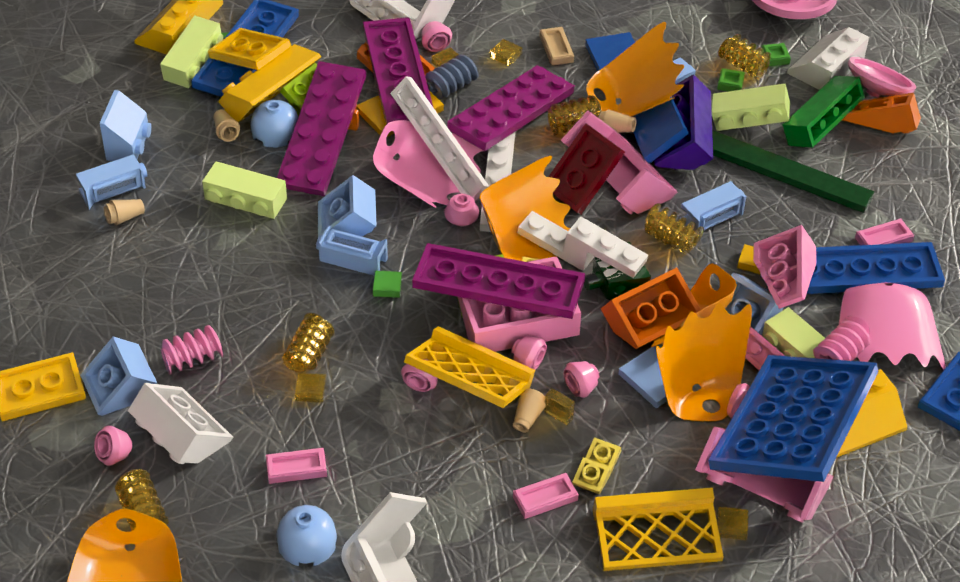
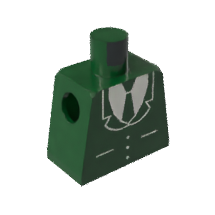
M595 257L593 271L585 275L584 286L587 291L600 287L606 299L612 300L650 281L651 275L643 265L636 276L632 278Z

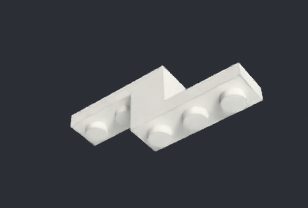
M531 211L519 225L517 231L519 235L582 271L585 270L594 257H597L634 278L648 259V254L581 216L570 230L567 231Z

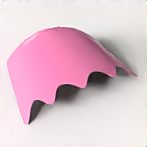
M393 121L384 127L373 154L374 165L381 174L435 208L436 206L432 202L447 205L449 202L448 194L460 193L410 121ZM390 131H394L395 140L391 146H387L386 137ZM452 133L481 173V169L473 158L477 153L484 150ZM398 153L400 156L399 160H394L393 157Z
M887 282L856 286L845 291L839 324L848 316L854 315L864 319L870 329V344L857 355L860 362H868L874 353L881 352L888 357L892 364L897 365L904 355L910 353L917 357L923 367L928 365L930 357L934 355L942 369L946 368L931 306L927 297L921 291L902 284Z

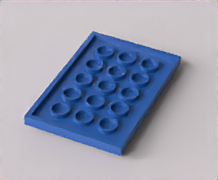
M768 355L708 460L710 470L824 482L878 374L877 363Z

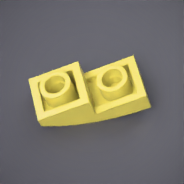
M594 437L586 457L582 458L572 484L600 494L619 458L621 447Z

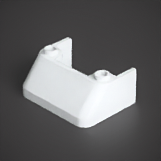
M404 0L349 1L354 8L373 21L410 17L416 40L422 36V30L429 22H444L455 0H427L421 12Z
M392 492L384 498L343 546L341 558L351 582H417L405 556L411 551L415 543V533L410 522L427 504L425 498Z

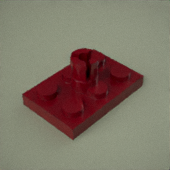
M585 123L548 176L560 180L553 194L582 215L623 157L625 151Z

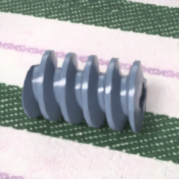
M462 54L425 75L429 91L439 100L449 96L450 93L456 92L457 88H463L464 84H470L471 80H477L479 77L474 62Z

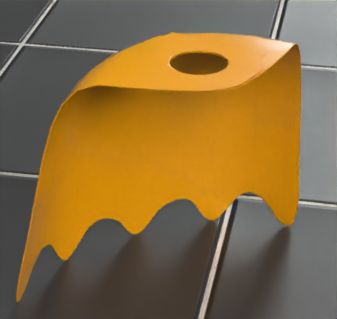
M662 22L652 28L617 58L596 72L589 80L586 91L599 115L601 111L609 109L632 117L674 99L675 97H670L684 86L675 84V80L683 70L684 65L675 64L672 60L674 53L679 47V43H666L663 41L666 22ZM595 88L604 92L606 97L604 101L599 100L595 96ZM616 98L621 99V103L618 105L616 104Z
M552 156L541 158L490 185L480 194V201L489 229L504 258L521 261L522 257L534 259L556 257V255L517 233L519 225L531 211L567 231L570 230L564 224V218L569 212L570 206L559 203L553 198V192L559 185L560 180L544 175V170L552 160Z
M709 264L690 290L701 309L696 313L701 318L708 317L718 303H721L726 309L732 301L737 286L735 279L716 264ZM712 274H716L720 280V288L717 291L710 285V276ZM685 320L680 323V327L675 329V331L679 330L683 326ZM665 335L653 340L654 343L651 347L664 343Z
M718 303L706 318L698 317L696 313L691 311L679 330L675 331L671 326H667L663 346L661 348L656 346V353L668 405L677 417L690 421H720L728 416L727 407L734 389L737 385L741 384L752 320V307L750 304L744 306L740 312L730 315L725 307ZM695 384H699L701 387L698 391L692 390ZM706 400H715L719 403L720 409L715 413H710L703 409L702 404Z
M119 509L111 512L92 524L84 533L78 545L67 582H182L174 536L164 522L130 509ZM122 518H129L136 523V527L130 532H124L117 528L116 523ZM135 544V549L127 551L125 545Z

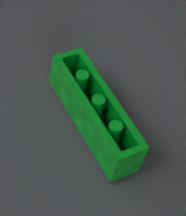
M834 76L789 118L788 122L783 123L788 146L813 148L865 98L860 78L855 76Z

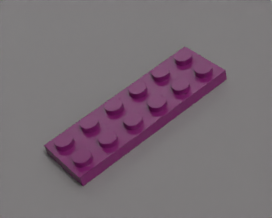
M410 17L363 22V31L386 125L393 121H409L390 94L406 76L411 77L433 107Z
M322 61L318 62L277 175L278 179L286 181V189L325 197L366 78L365 69Z
M537 65L448 120L447 128L457 136L486 151L572 95L575 85Z
M427 243L412 279V288L573 319L584 284L585 273Z

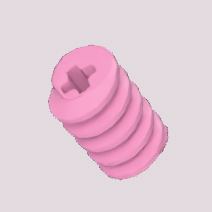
M848 316L813 349L814 357L818 359L853 361L870 344L868 324L858 316Z
M210 325L205 326L204 334L200 329H195L194 338L189 332H185L183 341L179 336H173V345L168 339L162 341L161 354L169 375L172 374V365H175L179 371H182L184 361L191 368L193 367V358H196L200 364H203L205 354H207L211 361L214 360V351H217L223 357L220 340Z

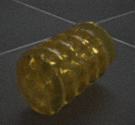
M736 34L732 38H726L719 48V58L725 59L726 62L732 63L734 67L740 68L742 72H747L749 76L760 80L768 70L771 53L766 52L763 54V48L759 47L756 49L755 43L748 45L749 40L747 38L741 40L740 34Z
M589 95L587 98L581 97L578 100H569L568 103L564 101L559 105L552 104L550 109H548V122L553 134L558 135L559 127L563 133H566L568 125L572 128L587 111L599 118L601 106L598 99L594 95Z
M655 204L646 218L645 232L649 235L653 234L654 238L658 240L662 239L663 243L670 244L672 248L679 249L683 254L693 250L703 235L704 227L700 226L694 231L695 222L691 221L685 226L687 222L686 217H682L677 221V212H673L669 216V208L665 207L660 212L661 204Z
M306 313L300 323V327H298L291 343L282 356L285 365L295 372L314 370L322 357V353L325 352L330 338L335 333L333 326L318 314Z
M135 469L121 476L116 482L115 492L122 505V509H130L146 514L168 525V517L161 506L160 498L157 497L156 489L153 488L154 484L150 479V474L146 470ZM126 518L130 530H134L136 523L132 519Z

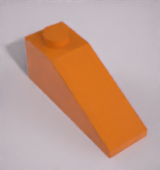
M913 92L863 100L842 120L890 133H910L917 130L921 117Z

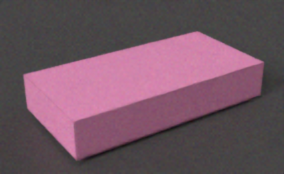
M897 219L857 231L855 239L860 245L900 244L913 242L914 234L902 219Z
M324 448L266 455L269 484L327 477Z
M567 473L513 491V498L524 519L578 501L579 496Z

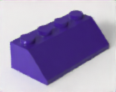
M693 74L677 83L676 85L684 86L672 95V97H675L673 100L687 128L688 135L655 159L657 167L694 170L713 159L711 91Z

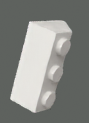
M850 27L825 35L788 69L787 74L820 90L834 76H846L851 72L848 66V61L851 57L865 58L869 37Z
M144 383L128 409V412L136 419V424L146 429L153 436V441L163 446L170 453V458L179 464H198L233 439V436L182 387Z

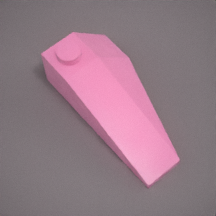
M800 225L755 242L753 261L766 282L778 308L780 309L805 300L816 266V246L804 227Z

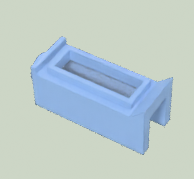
M134 154L76 173V178L82 186L79 188V192L89 210L96 202L139 187L145 189L144 178L148 176L143 162L139 163Z
M730 181L682 203L681 208L687 215L679 218V222L696 239L699 231H704L738 214L743 215L746 196L741 189H738Z
M328 225L324 234H320L317 239L316 249L319 250V260L321 262L375 276V271H380V261L386 262L388 259L387 239L376 241L331 229L330 225Z

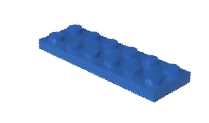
M254 0L226 37L239 28H244L283 38L299 17V9L270 0ZM209 57L191 80L192 88L222 97L224 95L222 90L233 82L237 85L241 82L239 79L246 72L251 70L254 73L257 70Z
M932 242L816 247V266L807 294L845 292L848 288L885 282L902 284L915 289L942 288L945 278Z

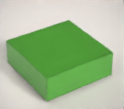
M784 43L762 45L761 53L767 67L790 64L791 57Z
M722 68L717 90L728 92L742 90L745 72Z
M375 271L373 296L400 298L402 272Z

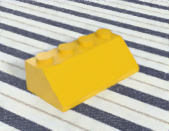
M172 0L140 33L134 42L137 45L167 55L194 15L209 20L223 5V0Z
M294 44L254 73L251 70L246 72L239 79L241 82L237 85L233 82L222 90L224 95L218 102L239 123L252 114L261 103L269 101L280 94V90L316 63L321 56L317 52Z
M881 369L878 370V374L837 457L907 430V423L897 388Z

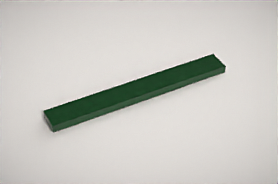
M712 130L713 156L865 213L873 199L875 191Z

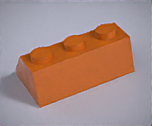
M677 267L612 299L601 308L612 331L635 349L665 335L667 326H671L673 330L679 328L680 323L687 318L691 311L697 313L701 310Z

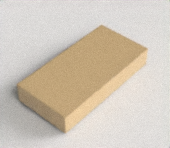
M563 27L541 29L540 39L551 66L574 63V54Z

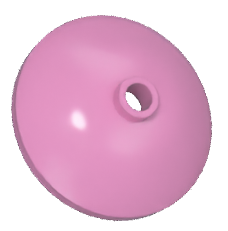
M851 57L848 61L853 76L860 78L861 85L867 88L866 92L871 96L879 98L880 95L887 97L913 93L916 89V85L907 77L882 64L860 57Z

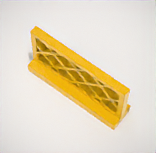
M439 326L433 329L429 340L408 353L404 360L406 364L501 408L506 407L515 398L520 396L521 393H524L526 389H530L535 370Z
M713 488L595 497L593 516L597 525L603 571L723 561L724 556L713 505L715 499ZM707 512L709 523L703 529L690 519L695 513ZM673 515L681 521L675 531L661 523L665 516ZM636 518H645L652 523L645 534L631 525ZM615 520L623 527L613 536L604 529L603 521ZM685 525L699 534L691 544L678 535ZM656 527L669 536L662 546L648 537ZM626 530H629L640 539L632 549L619 540ZM704 537L713 544L715 553H703L695 546ZM673 539L687 549L683 555L674 556L666 550ZM643 542L657 551L652 558H643L636 552ZM614 544L627 553L623 560L609 561L608 551Z

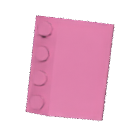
M557 256L529 261V263L562 269ZM458 297L468 339L494 352L512 349L517 339L522 340L525 336L543 338L545 342L580 335L581 311L578 304L573 319Z

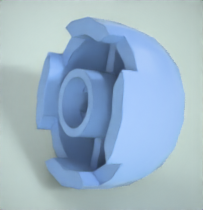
M269 100L261 103L254 110L251 118L253 139L257 138L262 141L263 146L277 148L288 145L298 120L297 111L289 103L282 100Z
M302 505L289 510L278 525L276 534L278 550L286 561L295 566H299V563H313L314 566L321 564L329 559L336 548L337 533L333 519L326 511L317 506Z

